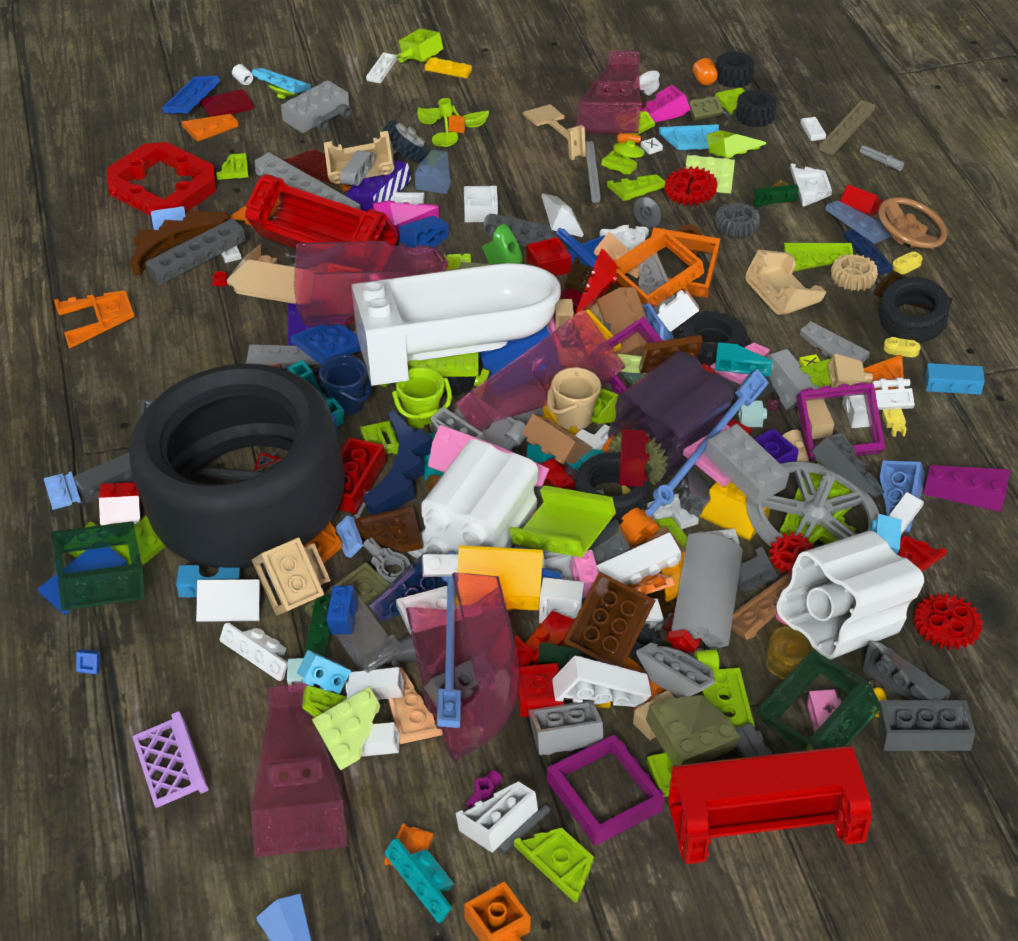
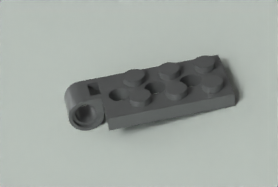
M488 214L485 217L482 229L486 236L493 237L497 227L506 224L513 232L519 246L526 247L527 244L558 237L556 235L557 231L551 230L550 225L497 214Z

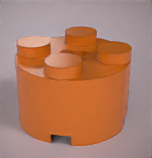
M634 508L621 518L623 520L621 527L634 548L647 543L660 528L652 517L646 515L643 508Z

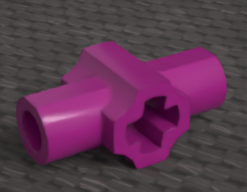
M491 770L486 777L478 778L474 782V793L466 802V807L471 809L475 807V803L479 801L485 802L493 798L494 790L502 781V776L498 772Z

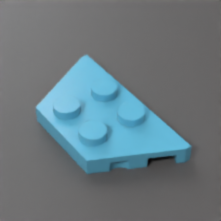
M719 124L659 127V134L677 150L709 149L707 134L718 131Z

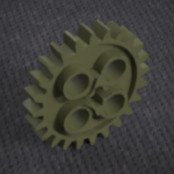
M621 432L613 438L608 446L610 449L607 453L620 454ZM655 437L649 438V443L646 444V453L650 454V459L645 464V469L650 478V486L651 484L656 485L663 478L668 463L665 462L668 457L663 455L666 450L659 448L661 443L656 444Z

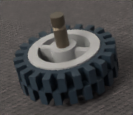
M389 120L381 131L389 132L392 148H395L393 152L394 161L401 153V155H405L409 160L420 163L430 150L426 142L417 136L418 134H416L412 127L407 128V126L396 120Z

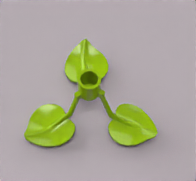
M449 98L440 99L438 102L439 108L424 109L418 107V119L423 124H434L438 119L444 117L446 133H437L432 137V143L435 146L448 147L457 142L458 134L456 132H449L447 117H450L452 112L456 116L460 115L456 111L455 106L451 105ZM489 110L464 115L466 126L479 127L483 125L487 120Z

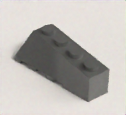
M872 641L869 643L863 666L864 672L904 700H948L951 691L944 685L932 679L927 673L922 672L882 643Z

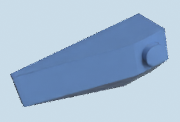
M883 460L880 481L885 492L883 497L887 516L891 514L906 492L920 499L925 471L921 462ZM913 520L910 522V524L907 526L904 532H910Z

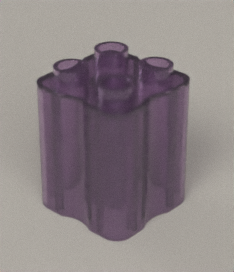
M676 351L619 394L615 406L616 419L610 425L608 439L612 435L615 437L620 432L622 433V429L645 430L646 434L649 433L650 439L655 437V443H661L659 448L665 449L666 451L663 455L668 457L665 461L668 463L667 471L661 479L665 480L688 460L683 455L684 449L707 436L722 419L725 410L731 404L734 395L733 388L725 377L703 369L696 357L688 355L683 351Z

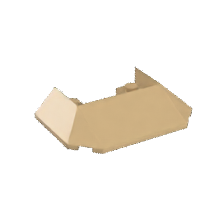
M260 244L242 259L228 277L227 283L229 286L234 287V291L237 294L306 305L310 304V300H326L324 277L328 264L333 262L327 259L307 269L277 264V258H272L268 255L261 256Z

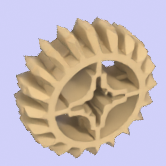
M850 253L849 255L844 254L843 257L838 256V259L834 260L831 267V276L834 283L838 284L839 287H844V290L850 289L851 291L856 290L859 292L860 289L865 291L866 288H871L874 285L878 276L877 265H874V261H870V258Z

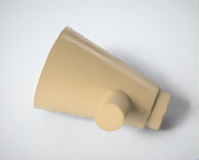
M791 430L782 435L799 450L797 462L810 463L801 432L799 430Z

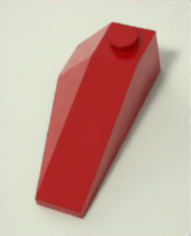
M604 249L600 250L574 317L590 309L597 299L601 298L609 290L611 284L616 283L619 275L616 273L618 266Z

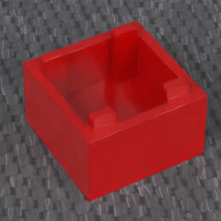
M558 237L527 244L526 261L529 265L542 268L555 277L570 272L571 255Z
M557 663L515 667V689L520 717H529V710L564 704V700L555 701L552 679L559 673Z

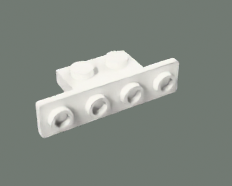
M230 623L224 624L220 642L278 681L284 679L288 662L282 659L281 656L285 655L286 647L281 645L278 640L266 635L261 629L253 628L242 632Z

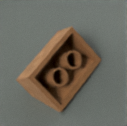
M532 414L522 432L527 437L526 440L535 446L537 444L540 445L541 451L548 455L552 453L556 456L554 459L562 464H565V462L574 464L592 449V446L557 423Z

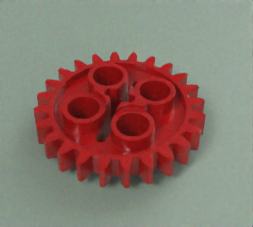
M692 166L689 169L684 167L683 170L678 168L677 172L672 171V175H668V179H665V194L668 195V199L672 198V202L677 201L678 205L682 202L683 206L687 203L690 206L693 203L699 206V202L705 204V200L710 201V197H714V193H717V178L714 177V173L710 174V170L705 172V168L699 170L698 166L695 169Z
M937 593L936 598L929 595L928 600L923 598L922 603H918L913 623H916L915 629L919 630L918 635H925V642L932 641L931 646L937 643L940 649L943 646H947L948 651L954 646L958 651L960 645L966 649L968 644L973 645L974 641L978 640L983 620H980L981 614L976 613L977 608H970L971 602L964 603L963 597L958 600L955 594L950 598L947 593H945L944 597Z

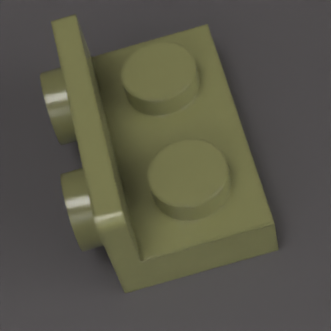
M708 96L699 100L693 99L688 103L691 109L689 111L694 121L723 114L718 96Z

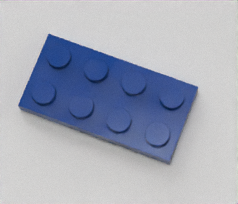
M193 77L162 107L163 113L187 114L191 112V109L199 104V101L206 97L209 91L216 87L220 82L219 77Z

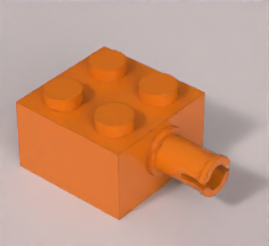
M505 881L464 904V918L480 941H522L520 937L530 932L531 917Z

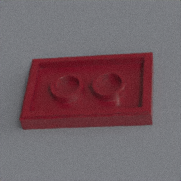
M244 89L200 100V105L208 117L226 114L233 115L254 109V104Z

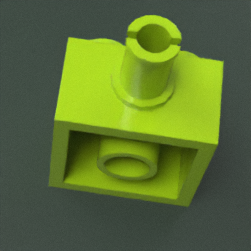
M419 28L399 40L401 53L397 54V57H399L397 59L400 63L407 59L424 62L429 57L437 55L439 51L443 50L440 32Z

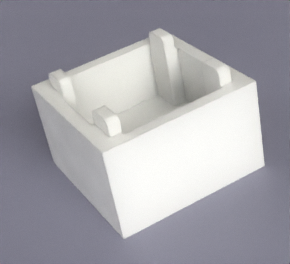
M464 186L465 222H484L488 214L498 215L497 186Z
M680 290L677 293V298L669 304L663 303L659 307L657 315L670 332L699 311L698 304L687 290L685 292Z
M543 577L540 592L539 623H542L552 610L575 619L583 605L584 582Z

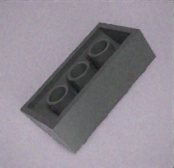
M880 700V737L883 751H971L975 729L967 700Z

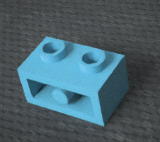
M308 650L297 674L303 677L302 682L310 686H314L316 683L320 685L319 689L329 692L334 691L340 694L351 670Z

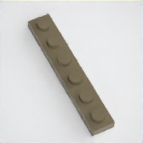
M861 100L820 144L819 150L834 155L875 110V105Z

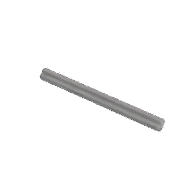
M586 141L585 147L591 199L593 203H599L601 196L594 142Z

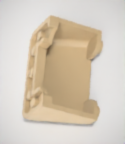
M380 132L379 139L373 138L374 143L344 149L341 144L335 147L332 141L325 142L324 149L329 180L334 184L341 183V171L357 150L373 152L375 155L374 164L364 178L389 175L393 172V148L389 132Z
M758 249L746 272V281L777 315H786L822 301L826 291L821 286L814 285L811 289L805 288L792 275L796 263L789 253Z

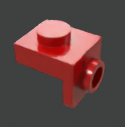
M686 629L669 631L666 637L675 649L685 653L697 651L701 638L693 639Z

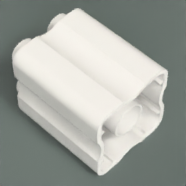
M477 439L469 440L422 502V517L426 526L425 531L422 533L425 553L448 554L449 551H455L458 554L459 545L511 548L513 543L509 533L510 526L522 529L532 517L533 512L537 510V498L534 493V486L538 481L537 465L531 459L521 455L502 452L491 444Z
M866 531L800 553L792 569L791 582L782 591L777 602V612L780 618L792 629L803 633L810 641L811 646L823 657L833 659L867 646L871 641L877 642L899 633L907 618L906 613L910 602L917 598L924 584V576L921 570L907 558H902L895 554L888 543L877 533Z

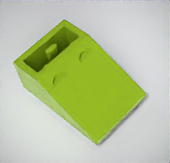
M722 130L707 134L709 153L716 154V156H724V158H732L735 154L747 153V150H756L766 144L765 141Z

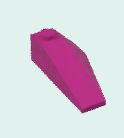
M670 85L658 92L652 102H646V107L638 109L634 113L647 111L654 122L683 116L691 109L685 94L673 85Z
M390 200L373 203L374 210L387 215L398 233V238L400 237L401 225L430 216L439 218L438 205L421 203L412 205L409 202H403L402 204Z

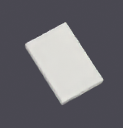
M197 580L196 621H260V580Z

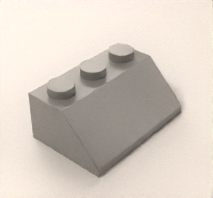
M592 700L529 710L534 742L539 755H551L556 752L588 748L603 740V722Z

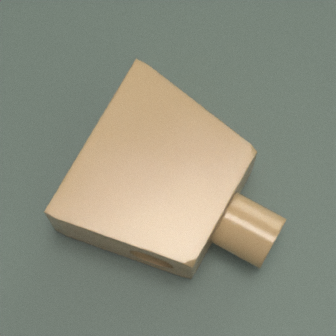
M834 353L827 365L831 388H837L841 384L856 386L860 382L871 384L873 380V374L864 372L863 363L860 360Z

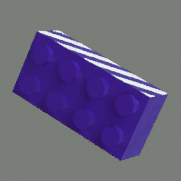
M394 161L393 172L389 175L364 178L359 186L353 185L346 192L347 197L359 203L360 210L366 212L369 209H373V203L389 201L396 192H400L411 180L408 163Z

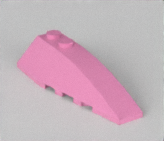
M440 425L432 442L428 467L445 473L471 439L491 444L496 449L505 453L514 452ZM534 462L538 467V481L534 487H542L549 469Z

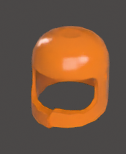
M703 58L693 66V74L701 85L709 86L717 80L718 72L711 59Z

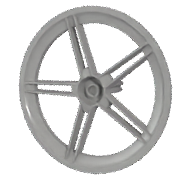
M787 462L781 464L789 473H795L803 501L771 496L755 505L748 497L746 498L749 520L759 536L769 546H771L772 542L777 543L776 537L782 539L783 536L770 524L764 514L763 507L801 516L803 519L795 536L801 532L805 523L810 525L803 538L809 536L815 525H821L839 540L855 535L831 514L859 504H863L866 510L868 531H870L872 519L876 520L877 515L880 514L876 504L866 491L827 467L808 462ZM808 472L824 475L817 492L814 489ZM803 478H804V480H805V483H806V486H807V488H808V491H809L810 495H808V493H807V490H806V487H805ZM834 480L853 492L826 500Z

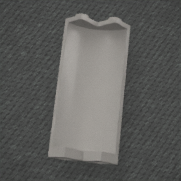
M703 531L688 534L672 631L686 629L693 639L701 638L710 650L729 646L743 549L734 540Z

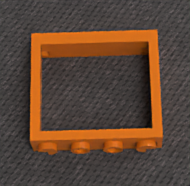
M654 227L651 236L662 229ZM666 230L690 250L713 253L705 284L690 282L686 287L680 289L683 292L687 290L690 295L708 298L721 239Z
M664 228L614 261L618 266L616 273L619 274L616 281L622 287H635L641 304L650 303L653 308L704 274L703 261ZM664 247H667L690 267L647 295L624 274Z

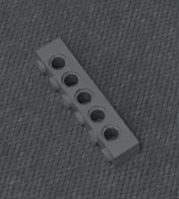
M232 218L145 262L148 275L158 285H161L245 242L244 229Z

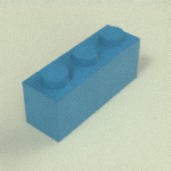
M928 363L924 376L926 391L981 395L985 382L983 366Z

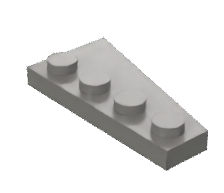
M811 321L800 330V336L815 348L819 347L822 350V354L826 357L830 356L832 358L835 353L860 360L862 363L869 358V351Z

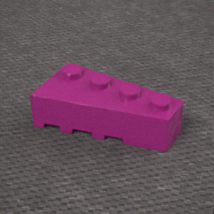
M930 465L923 494L1001 512L1006 496L1010 469Z

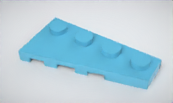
M255 68L252 71V75L258 77L257 79L265 80L292 93H304L311 89V84L264 68Z

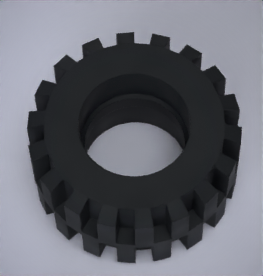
M728 52L718 56L716 62L718 77L716 81L730 88L749 85L753 79V58L742 52Z
M754 89L742 92L737 100V120L741 121L742 124L752 127H762L771 124L775 116L776 98L763 90Z

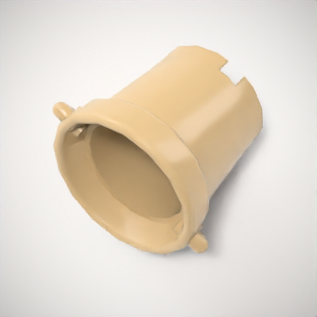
M579 367L564 369L554 376L551 387L548 390L547 406L553 414H556V421L566 429H570L571 426H577V430L591 424L595 402L601 391L600 379L595 373Z

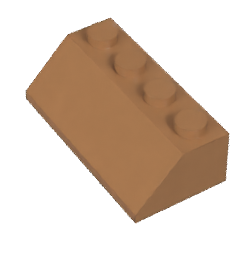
M635 287L618 288L596 301L604 323L611 324L610 332L613 336L642 317L647 320ZM637 332L623 341L621 349L615 353L642 356L646 341Z

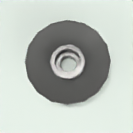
M640 197L635 201L633 212L637 221L647 228L656 227L661 221V211L657 203L648 197Z

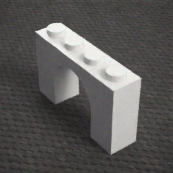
M399 667L350 672L349 681L346 682L347 699L367 687L371 688L377 700L403 697L405 678ZM395 723L373 724L368 740H365L361 756L399 753L400 733Z

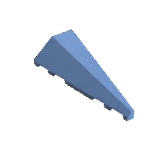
M300 894L277 899L256 917L257 923L262 927L269 941H311Z

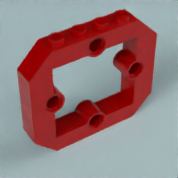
M168 142L143 144L107 168L109 195L150 216L151 211L184 207L186 213L216 192L214 165ZM159 161L175 168L178 176L189 175L194 178L189 182L180 181L176 183L175 192L165 199L146 191L141 185H134L129 182L132 179H144L146 177V170Z

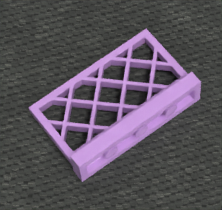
M180 711L171 714V720L132 736L156 808L199 790L200 794L209 790L188 728ZM172 728L173 731L169 738L161 736L163 731ZM146 738L152 739L148 747L140 745L139 741ZM157 741L165 742L161 751L153 749ZM170 745L178 746L174 755L166 753ZM150 753L158 755L153 764L146 762ZM163 757L171 759L167 768L159 766ZM177 761L184 763L180 772L172 770ZM156 770L163 772L159 781L151 779ZM169 774L177 777L173 785L164 783ZM182 778L189 780L191 785L185 788L178 787ZM161 787L169 790L166 796L158 799L157 794Z

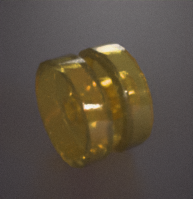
M790 626L777 628L770 637L765 657L766 666L777 677L786 680L804 678L810 671L816 649L811 646L810 641L800 631L794 630Z

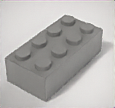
M328 80L324 81L318 86L282 104V120L304 133L316 126L319 116L330 113L338 105L346 104L349 106L348 92Z
M738 424L708 439L705 456L755 505L786 488L789 472Z

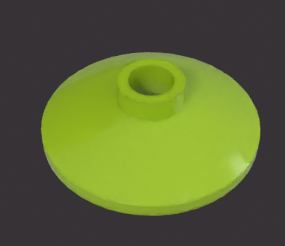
M268 85L271 90L277 93L279 98L286 99V96L298 95V93L289 92L276 85Z
M631 140L616 143L613 146L615 152L626 157L640 158L644 156V150L635 145V142Z

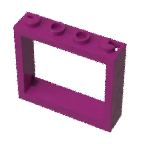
M644 317L592 350L590 355L592 365L601 371L604 380L609 381L613 391L619 394L624 400L626 407L632 410L634 414L679 384L689 373L682 367L675 368L670 371L675 378L638 402L603 359L602 355L637 332L646 343L663 341Z
M860 382L856 386L841 384L837 388L823 386L818 390L808 388L800 391L796 399L804 445L809 461H816L815 455L811 452L814 449L806 404V401L864 395L873 443L853 445L857 451L855 456L880 454L885 450L874 384Z
M615 734L547 768L548 784L594 846L663 811L665 799L663 792L655 787L650 775L641 769L638 760L630 755L624 742L619 741ZM612 752L647 796L648 800L599 824L564 776Z

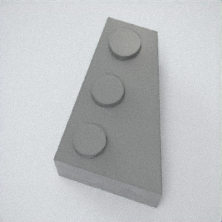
M788 349L770 354L767 357L772 360L769 378L786 410L798 406L796 396L801 390L808 388L813 390L819 389L818 385L814 386L809 380L811 378L809 374L802 372L799 368V362Z
M444 407L430 418L435 435L441 425L485 441L484 433Z

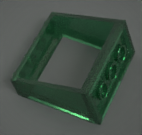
M133 521L51 532L62 611L145 599L143 568ZM128 544L131 565L65 574L62 553Z
M811 650L799 665L789 673L788 677L775 688L774 692L760 705L756 712L767 727L799 751L848 746L882 706L870 682L818 652ZM821 673L849 695L808 739L778 719Z

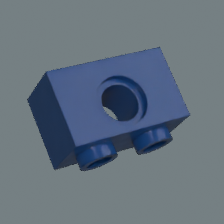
M333 586L326 619L332 634L353 633L358 605V597L353 586Z

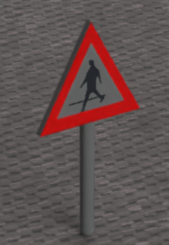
M277 448L271 455L260 452L254 471H259L281 461L282 459L275 457V455L282 449Z

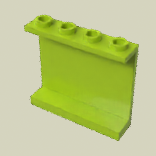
M544 485L540 489L543 499L542 505L522 529L510 526L509 533L513 545L582 558L616 514L613 498Z

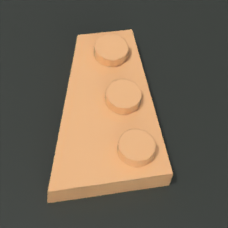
M608 232L595 248L593 254L598 256L600 250L604 249L612 260L616 261L630 250ZM639 265L627 273L638 278Z

